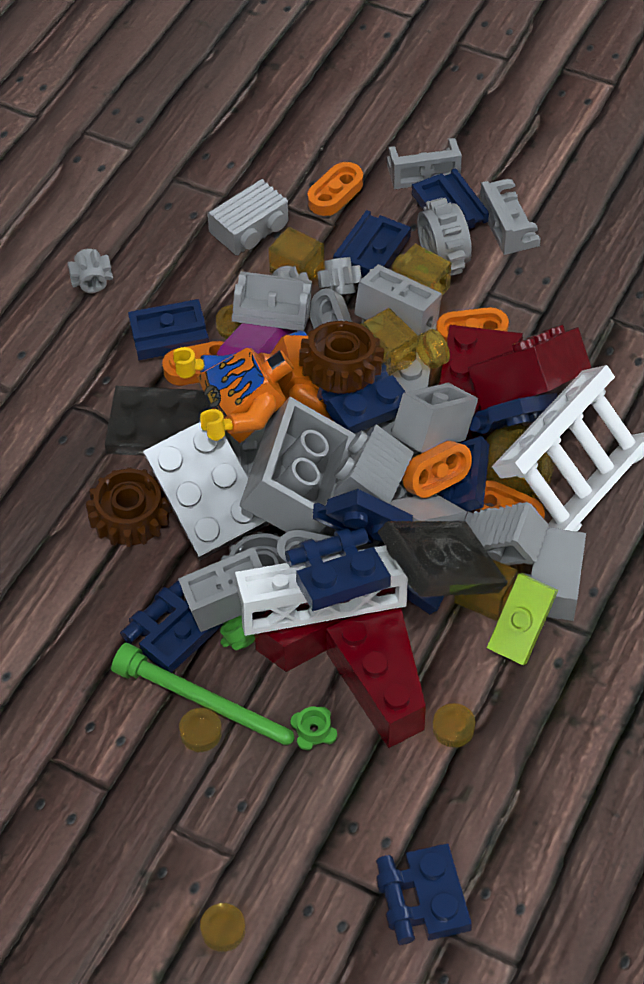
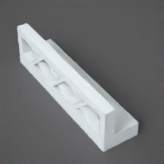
M398 544L374 547L391 575V587L389 588L396 587L394 594L377 596L376 594L380 591H376L351 599L349 602L335 604L313 612L311 608L301 611L295 610L300 604L307 603L296 583V571L306 568L304 563L292 567L288 563L235 572V584L241 602L244 635H253L406 607L408 571ZM334 554L321 557V559L323 560V562H326L332 559L339 558L341 556L340 554ZM265 610L273 611L268 617H262L257 619L252 618V613Z

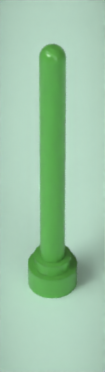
M125 642L113 659L112 672L126 679L130 677L137 679L141 676L280 744L290 745L294 741L295 736L292 730L148 662L147 656L142 654V649Z

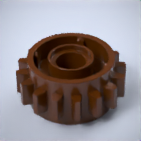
M331 321L316 327L314 330H310L308 339L301 340L299 366H303L302 374L309 376L312 383L321 389L333 393H352L363 389L369 383L373 384L375 375H381L384 348L379 347L380 339L374 338L373 334L364 326L350 321Z
M128 467L127 469L113 470L112 473L104 478L100 477L97 487L90 488L89 490L91 500L86 501V508L90 527L96 528L100 539L104 537L109 539L111 545L120 544L131 547L141 543L143 545L147 544V541L154 536L159 537L161 535L160 529L162 526L169 525L168 514L172 513V508L156 478L148 474L146 469L138 470Z

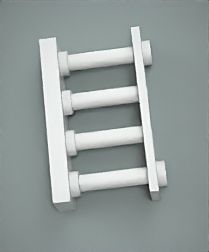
M607 365L582 370L492 466L500 479L514 476L524 477L553 518L548 523L549 528L578 531L582 526L580 522L633 463L638 462L644 457V433L631 435L604 396L606 393L604 388L615 378ZM590 404H592L620 444L609 457L582 420L584 417L582 412ZM567 428L571 430L598 468L587 481L559 444L561 442L560 436ZM544 453L549 455L575 492L564 506L537 470V460Z

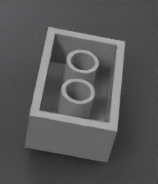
M289 397L267 422L239 506L285 532L304 530L319 534L327 525L313 519V504L327 505V499L335 497L333 491L339 479L334 474L346 457L351 456V452L347 448L356 434L296 399Z
M198 422L143 451L147 463L199 561L242 539V536H248L269 525V522L239 506L248 477L226 436L214 441L207 436V431L201 428V422Z

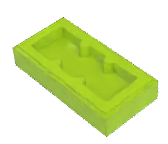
M519 573L487 648L521 665H526L559 590L523 573Z

